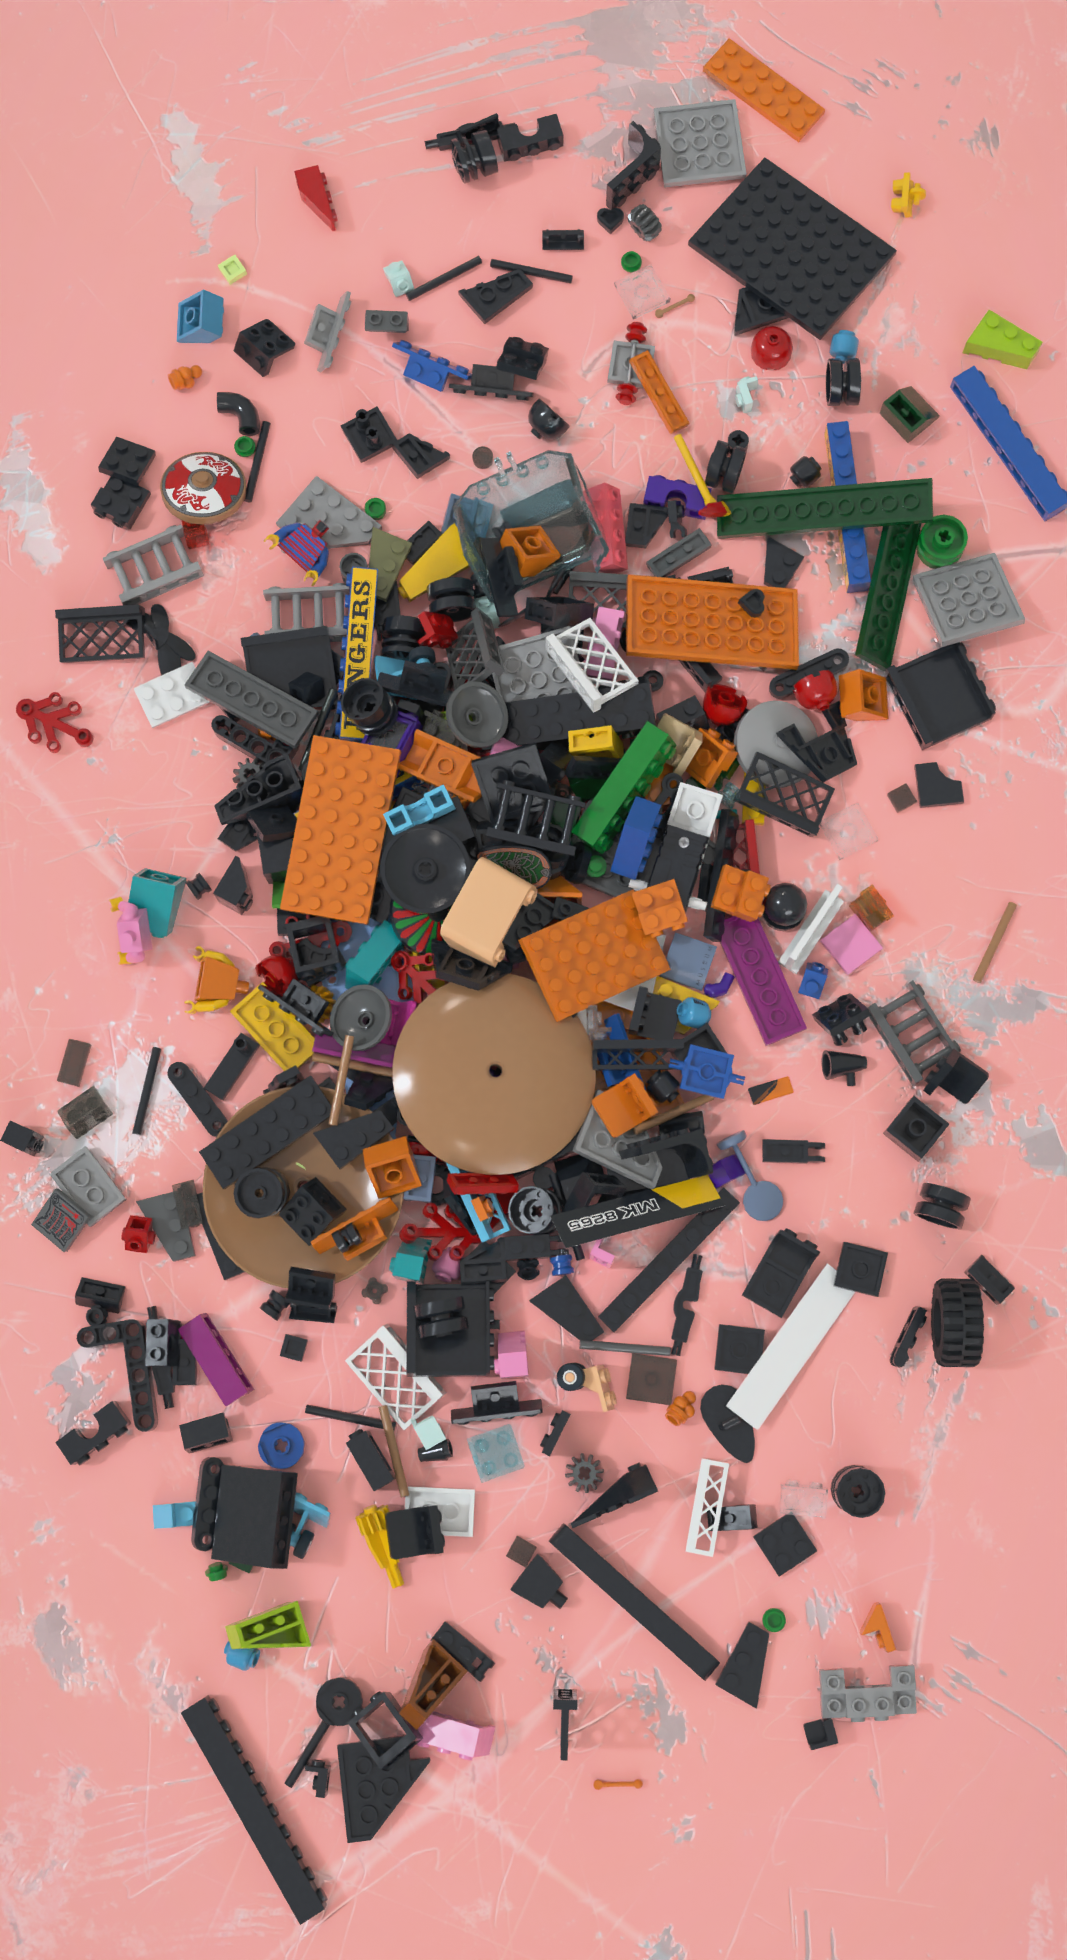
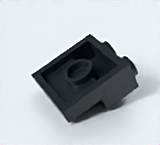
M508 337L504 344L503 352L497 361L496 369L537 380L546 364L549 348L544 347L541 343L526 342L520 337Z
M110 477L105 487L99 489L91 503L93 513L99 518L105 519L106 517L112 520V523L117 527H126L131 530L151 493L139 485L136 486Z

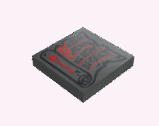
M58 1188L53 1191L31 1225L60 1250L68 1252L92 1216Z

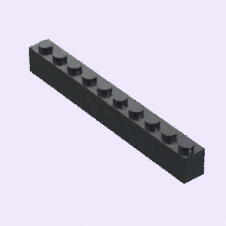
M209 1695L183 1710L181 1715L301 1925L325 1910L327 1906L325 1901L328 1898L321 1887L317 1888L314 1882L316 1878L310 1866L306 1867L302 1861L303 1854L297 1844L294 1846L291 1842L289 1828L285 1823L281 1824L279 1821L277 1807L273 1802L269 1803L265 1795L268 1793L264 1784L261 1781L257 1782L253 1775L256 1772L252 1763L249 1760L245 1761L242 1755L244 1750L237 1739L234 1741L232 1738L230 1724L226 1719L222 1720L219 1715L220 1707L214 1698L210 1699Z

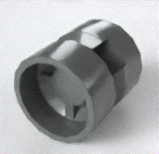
M358 553L346 554L340 561L339 568L345 585L347 573H352V567L368 568L366 559Z

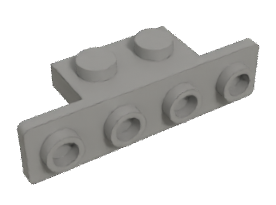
M346 291L340 297L336 312L321 304L315 307L304 344L322 352L317 371L320 373L332 364L333 357L331 354L339 343L337 336L345 324L344 314L351 305V300H349L351 292Z

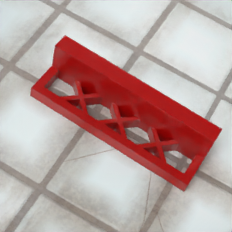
M754 819L745 820L744 824H739L737 829L743 830L744 839L740 844L737 843L734 854L740 849L746 854V860L741 865L734 860L733 854V867L735 868L736 865L739 869H746L744 866L747 864V869L760 874Z

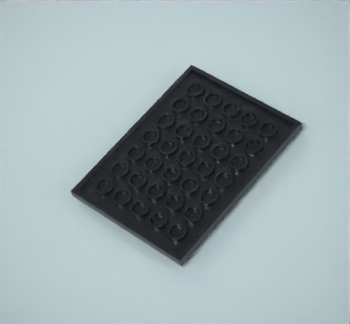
M766 157L761 160L688 240L689 247L819 340L826 335L893 259L897 252L895 248Z

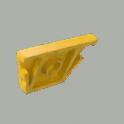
M656 977L653 994L678 999L682 1002L688 997H693L705 1001L711 1011L720 1002L662 977ZM678 1019L675 1032L681 1035L686 1034L691 1027L681 1024Z

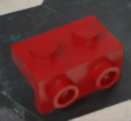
M427 611L418 615L426 632V635L418 640L419 645L446 649L458 638L453 627L454 623L448 615Z

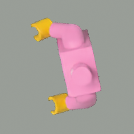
M122 897L109 899L112 906L110 908L111 912L119 910L123 912L117 921L121 950L117 952V955L119 954L120 957L118 964L142 962L145 959L144 951L153 949L147 908L138 909L136 905L123 901Z

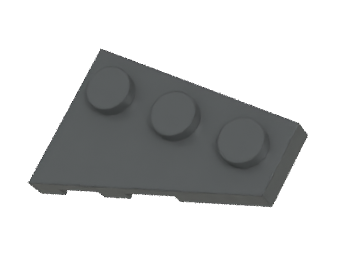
M180 1190L136 1201L144 1216L152 1218V1229L156 1232L157 1237L173 1262L196 1256Z

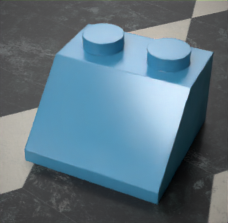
M203 289L179 302L176 342L211 343L221 338L223 333L224 298Z

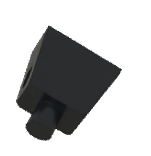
M539 1553L536 1554L510 1588L512 1592L542 1609L549 1601L561 1609L568 1600V1597L558 1590L563 1580Z

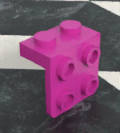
M389 999L392 1009L391 1024L388 1032L379 1043L392 1046L397 1045L404 1025L416 1009L415 1001L398 1002Z

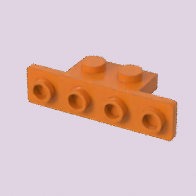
M390 1197L380 1200L376 1205L359 1212L348 1221L341 1222L332 1230L318 1235L316 1239L311 1241V1244L319 1254L326 1252L336 1246L332 1233L336 1230L341 1231L345 1229L347 1224L353 1222L363 1242L359 1245L350 1246L349 1250L343 1253L344 1258L349 1261L387 1239L379 1221L398 1211V1207Z

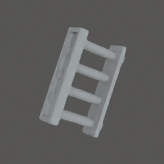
M181 524L170 526L164 532L120 551L109 552L106 557L102 558L107 569L114 567L124 590L119 595L123 605L141 604L204 576L198 561L191 562L180 538L186 535ZM173 542L183 564L182 568L176 571H171L161 549V546ZM152 550L163 572L162 577L155 580L151 579L141 556ZM131 559L134 560L144 582L136 588L131 587L122 563Z
M335 583L333 586L283 589L274 586L263 590L265 600L271 601L272 628L264 631V634L307 629L302 627L301 599H314L315 626L313 628L324 626L322 598L335 597L336 625L328 627L330 642H342V637H347V629H343L345 616L344 597L345 594L350 595V587L344 583ZM280 600H292L293 627L291 629L283 630L280 626Z

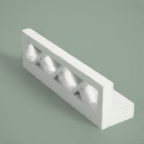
M701 1459L685 1552L713 1557L729 1463ZM710 1465L724 1467L722 1478L716 1482H713L708 1475ZM709 1479L712 1484L706 1488L707 1480ZM719 1482H721L720 1491L716 1486ZM714 1486L719 1494L718 1501L710 1506L704 1497L705 1492ZM705 1502L708 1508L702 1511L703 1503ZM715 1505H717L716 1514L712 1510ZM710 1510L715 1517L713 1525L705 1529L700 1521L701 1515ZM699 1526L704 1530L700 1534H698ZM713 1528L712 1538H711V1536L709 1535L708 1531ZM706 1533L711 1541L709 1551L695 1549L697 1539Z

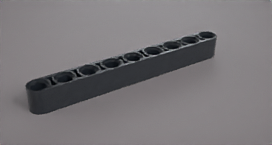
M563 1523L548 1540L704 1681L719 1666L720 1662L566 1524Z

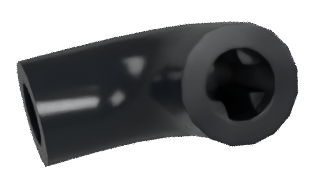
M217 392L218 413H230L237 416L240 434L245 436L259 434L260 420L258 410L250 399L239 393Z

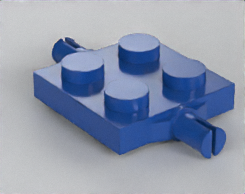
M691 1044L684 1061L670 1058L669 1062L671 1063L668 1065L669 1068L681 1070L682 1078L679 1089L719 1099H724L726 1088L730 1082L742 1086L745 1082L741 1081L745 1080V1076L733 1074L732 1063L734 1055Z

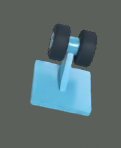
M420 646L410 651V662L437 669L436 665H434L436 657L432 648ZM376 655L374 664L377 680L380 672L401 677L405 660ZM387 692L391 696L407 698L403 695Z
M296 1492L294 1512L301 1515L302 1518L297 1529L296 1524L292 1523L290 1546L294 1547L293 1555L303 1559L315 1536L314 1533L308 1530H304L301 1534L306 1522L309 1519L327 1528L331 1513L328 1512V1508L320 1503L314 1505L308 1502L304 1495Z

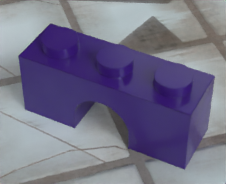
M661 475L649 476L644 495V505L665 507L668 500L679 498L686 505L685 516L701 520L706 519L705 516L698 514V511L703 509L705 504L697 485L688 484L680 479L675 481L669 480Z

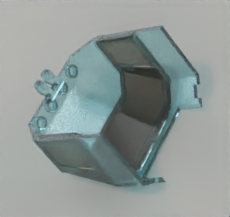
M547 450L517 464L512 452H507L506 457L511 467L504 469L501 459L499 457L494 458L499 472L469 485L453 505L463 555L491 603H494L479 540L481 538H496L492 528L500 527L505 520L508 521L512 528L541 525L561 554L558 560L537 575L523 577V586L518 591L553 577L564 568L569 570L589 560H592L594 569L598 574L601 568L600 564L609 552L605 533L588 486L572 453Z

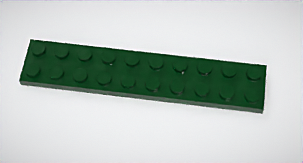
M932 478L717 495V502L724 501L731 511V514L728 516L717 517L718 539L934 522Z

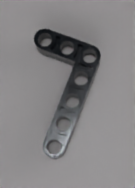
M129 1319L81 1328L77 1333L76 1339L78 1344L84 1348H97L123 1343L135 1427L142 1432L153 1431L158 1425V1413L151 1366H145V1325L139 1320ZM132 1324H137L139 1327V1332L136 1336L129 1334V1328ZM113 1327L116 1330V1337L113 1340H109L106 1333L108 1329ZM91 1331L94 1339L90 1344H86L84 1336L87 1332ZM139 1346L142 1349V1355L140 1358L134 1359L132 1350ZM139 1369L145 1372V1378L141 1382H138L135 1378V1373ZM141 1392H146L148 1395V1401L144 1405L138 1401V1396ZM144 1415L151 1417V1425L147 1428L141 1424V1419Z

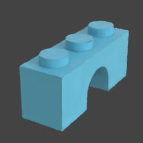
M443 784L425 793L424 797L419 801L407 806L402 804L383 815L392 834L395 836L415 825L431 822L456 808Z

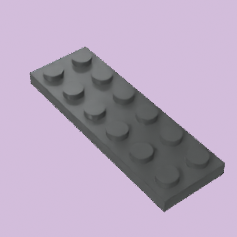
M209 650L185 683L186 689L294 749L297 748L319 714L318 710Z

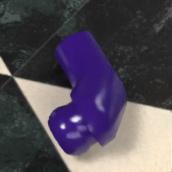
M725 972L720 983L706 984L704 993L711 998L724 996L727 994L735 977Z

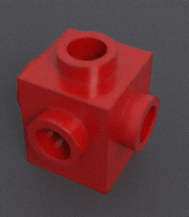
M130 1215L121 1235V1240L125 1241V1250L147 1253L150 1244L154 1245L156 1232L152 1231V1218Z

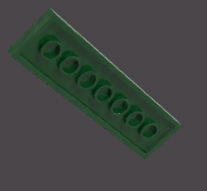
M922 523L883 526L855 652V656L882 671H886L892 664Z

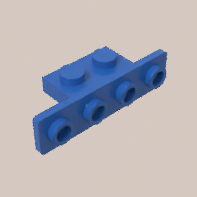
M404 340L393 342L392 344L393 348L410 355L403 375L440 392L444 390L449 373L466 380L472 379V374L468 373V368L457 365V367L450 365V361L440 356H438V359L430 356L431 352L422 348L416 350L412 348L411 343Z
M619 1013L604 1020L610 1040H628L624 1023ZM612 1052V1054H613L614 1056H616V1055L619 1053V1052ZM623 1052L617 1059L624 1065H629L635 1058L629 1052ZM597 1053L600 1065H607L612 1060L607 1053ZM602 1070L608 1087L619 1084L634 1073L642 1080L639 1070Z

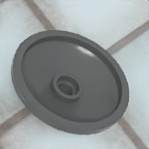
M474 681L467 682L452 692L446 706V718L449 728L459 741L470 747L484 748L495 744L504 735L508 724V711L503 698L493 687ZM469 715L472 716L473 721H470L468 717Z
M357 985L346 990L337 999L331 1011L330 1028L334 1032L333 1037L341 1046H344L345 1035L354 1036L352 1051H364L377 1045L384 1038L391 1024L392 1009L390 1001L381 990L371 985Z

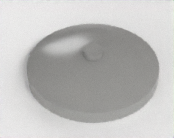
M767 701L750 709L739 721L734 736V749L738 752L736 757L743 771L747 773L755 753L759 752L808 775L811 770L788 748L776 733L795 723L805 743L818 737L810 718L795 705L784 701ZM759 759L756 764L758 773L762 774L769 771L767 763ZM782 769L774 771L778 783L789 780L786 771ZM770 773L760 777L763 786L772 787L775 785ZM799 778L797 780H794V783L796 784L803 779ZM790 782L781 785L780 788L791 786Z

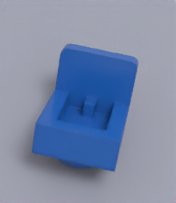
M807 962L798 993L820 999L828 975V968H825L823 964L818 962Z

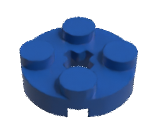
M274 1423L268 1426L260 1437L258 1444L260 1457L267 1465L273 1468H290L304 1454V1437L300 1430L292 1424ZM279 1439L283 1442L287 1441L288 1445L285 1447V1452L275 1448L278 1445Z

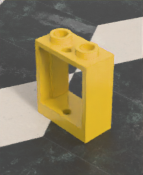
M612 725L568 731L569 752L572 756L622 758L624 756L623 742Z

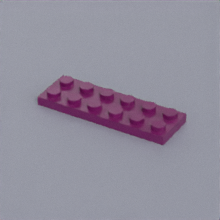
M736 916L725 919V931L720 944L765 1047L806 1030V1024L759 918L752 922Z

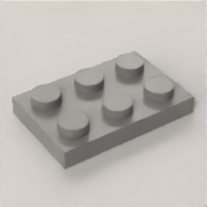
M86 1146L50 1173V1176L62 1192L92 1216L87 1222L89 1227L94 1226L127 1200Z

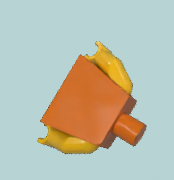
M200 946L195 948L197 951L202 952L200 956L193 955L196 961L201 962L194 998L198 1002L185 1001L184 1004H192V1009L184 1011L185 1013L192 1015L197 1011H215L227 1006L228 1002L234 1000L236 993L247 994L249 982L238 980L239 969L234 966V963L224 953L210 950L205 951Z

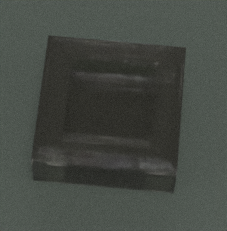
M907 783L887 793V797L897 814L917 803Z
M517 1535L506 1557L526 1568L537 1546Z

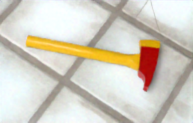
M676 435L674 440L704 499L705 507L699 510L698 514L705 517H724L730 515L731 511L724 501L716 502L713 496H711L682 435Z

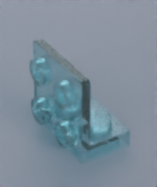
M511 1424L466 1439L481 1483L525 1467Z

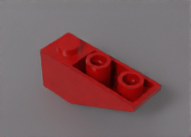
M318 165L294 171L301 200L332 231H335L334 222H337L338 219L335 209H331L329 205L333 203L330 191H325L324 185H327L325 173H320Z

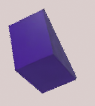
M735 1153L714 1163L713 1173L708 1176L715 1189H718L746 1173Z

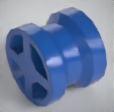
M572 1254L550 1258V1263L553 1264L552 1276L574 1273V1268L571 1266Z

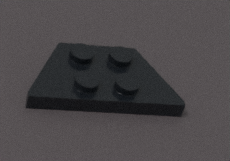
M748 288L739 289L734 326L735 336L788 318Z
M433 938L431 940L430 948L436 978L479 991L511 973L514 963L502 960L498 962L496 967H493L449 947L446 942Z

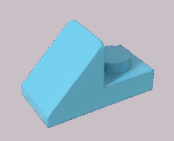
M195 1501L153 1505L154 1529L193 1525Z

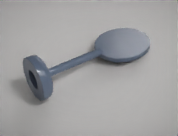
M741 1130L719 1141L716 1145L720 1150L733 1147L751 1182L743 1196L745 1211L750 1217L758 1221H768L780 1213L783 1207V1196L775 1184L769 1181L756 1182L737 1145L745 1140L747 1136L745 1130Z

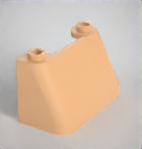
M481 857L476 862L441 926L440 934L449 947L496 967L498 962H501L505 956L502 943L521 906H528L535 901L537 889L534 885L491 860Z

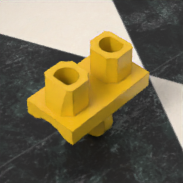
M910 172L904 173L902 179L893 180L894 194H902V197L892 198L891 208L895 213L903 212L905 218L912 217V205H919L920 200L926 197V190L921 188L920 183H915L914 186V181L910 179Z

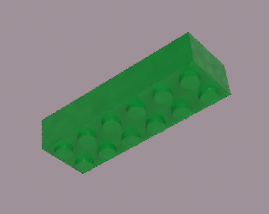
M647 721L578 821L572 833L600 854L608 851L613 845V838L617 832L620 833L623 830L624 823L636 796L641 798L648 794L651 789L650 784L654 778H658L664 769L663 765L667 759L670 760L674 756L677 745L672 738Z

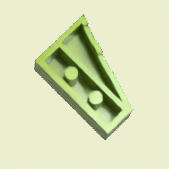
M989 309L967 340L962 353L979 355L987 360L988 358L999 360L1002 364L1027 370L1038 354L1043 342Z
M298 1601L283 1603L225 1626L231 1649L311 1647Z

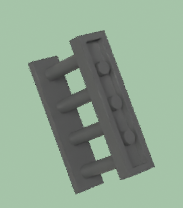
M912 980L906 986L909 992L884 1007H878L874 1003L868 1007V1010L871 1014L869 1016L870 1020L911 1085L914 1086L924 1079L922 1077L923 1071L937 1064L943 1055L947 1057L953 1049L961 1052V1049L955 1040L952 1041L924 998L925 992L923 988ZM915 999L921 1010L899 1024L890 1026L886 1020L887 1015ZM927 1018L933 1029L909 1044L902 1045L898 1039L899 1033ZM939 1037L945 1048L921 1063L914 1064L910 1058L911 1052Z

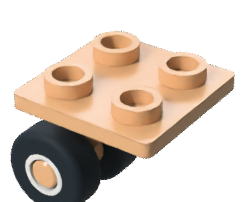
M574 1362L559 1368L557 1382L562 1389L575 1391L586 1387L599 1394L603 1412L615 1409L614 1405L617 1404L614 1391H610L608 1382H611L609 1369L605 1368L604 1364L585 1368L582 1364Z

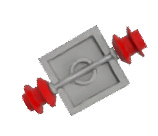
M632 322L627 325L626 329L629 333L625 335V338L629 342L617 340L613 342L607 383L620 384L617 386V390L620 393L616 394L615 398L623 405H631V403L636 401V397L633 395L638 392L636 387L644 388L629 360L647 350L654 359L655 346L640 344L646 341V337L643 334L647 332V328L641 322Z

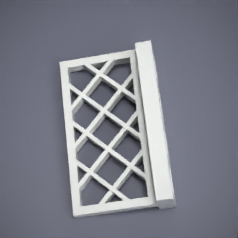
M591 618L557 636L551 634L546 637L547 652L593 713L601 709V704L638 685L639 680ZM590 627L593 631L592 637L580 635L581 630ZM566 638L575 639L574 647L565 646L561 641ZM578 640L591 642L589 650L577 648ZM593 644H602L605 647L604 653L592 651ZM575 653L587 655L586 663L576 661L574 659ZM590 656L603 658L601 666L589 664ZM605 660H615L617 667H605ZM587 669L599 671L598 679L588 677L586 675ZM602 672L615 674L613 681L602 680ZM618 675L627 676L630 679L625 684L616 682ZM599 685L609 686L611 691L602 696L598 691Z
M837 884L832 892L824 891L779 959L778 963L795 975L844 903L838 897L843 888L841 885Z
M385 1324L350 1355L345 1362L382 1405L388 1406L389 1414L405 1430L412 1424V1419L415 1418L417 1420L447 1392L434 1377H412L414 1379L413 1388L401 1387L402 1374L407 1375L406 1371H402V1366L406 1370L407 1345L389 1324ZM377 1338L384 1344L383 1353H371L372 1342ZM358 1355H367V1369L358 1368L353 1360ZM371 1356L383 1357L382 1370L370 1369ZM387 1357H395L398 1360V1371L386 1370ZM370 1372L382 1373L381 1386H375L370 1382ZM386 1373L398 1374L397 1387L385 1386ZM385 1390H397L396 1403H388L385 1400ZM401 1391H413L412 1404H400ZM425 1392L431 1400L426 1405H416V1393ZM400 1407L412 1408L411 1418L406 1423L399 1416ZM416 1408H421V1409L415 1414Z

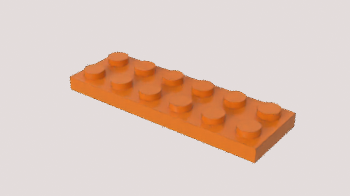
M730 38L703 66L704 73L798 143L825 113V109Z

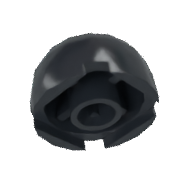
M540 398L529 410L528 421L532 426L531 432L538 439L544 437L547 440H555L560 438L570 427L565 420Z

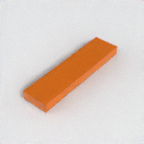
M647 350L632 357L629 363L670 435L687 427L690 423L650 352Z

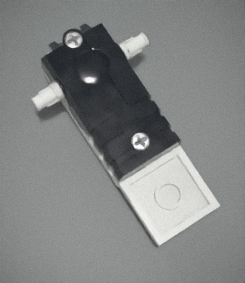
M680 782L649 882L631 879L628 887L639 891L675 879L685 912H687L688 907L705 911L708 902L692 897V893L723 795Z

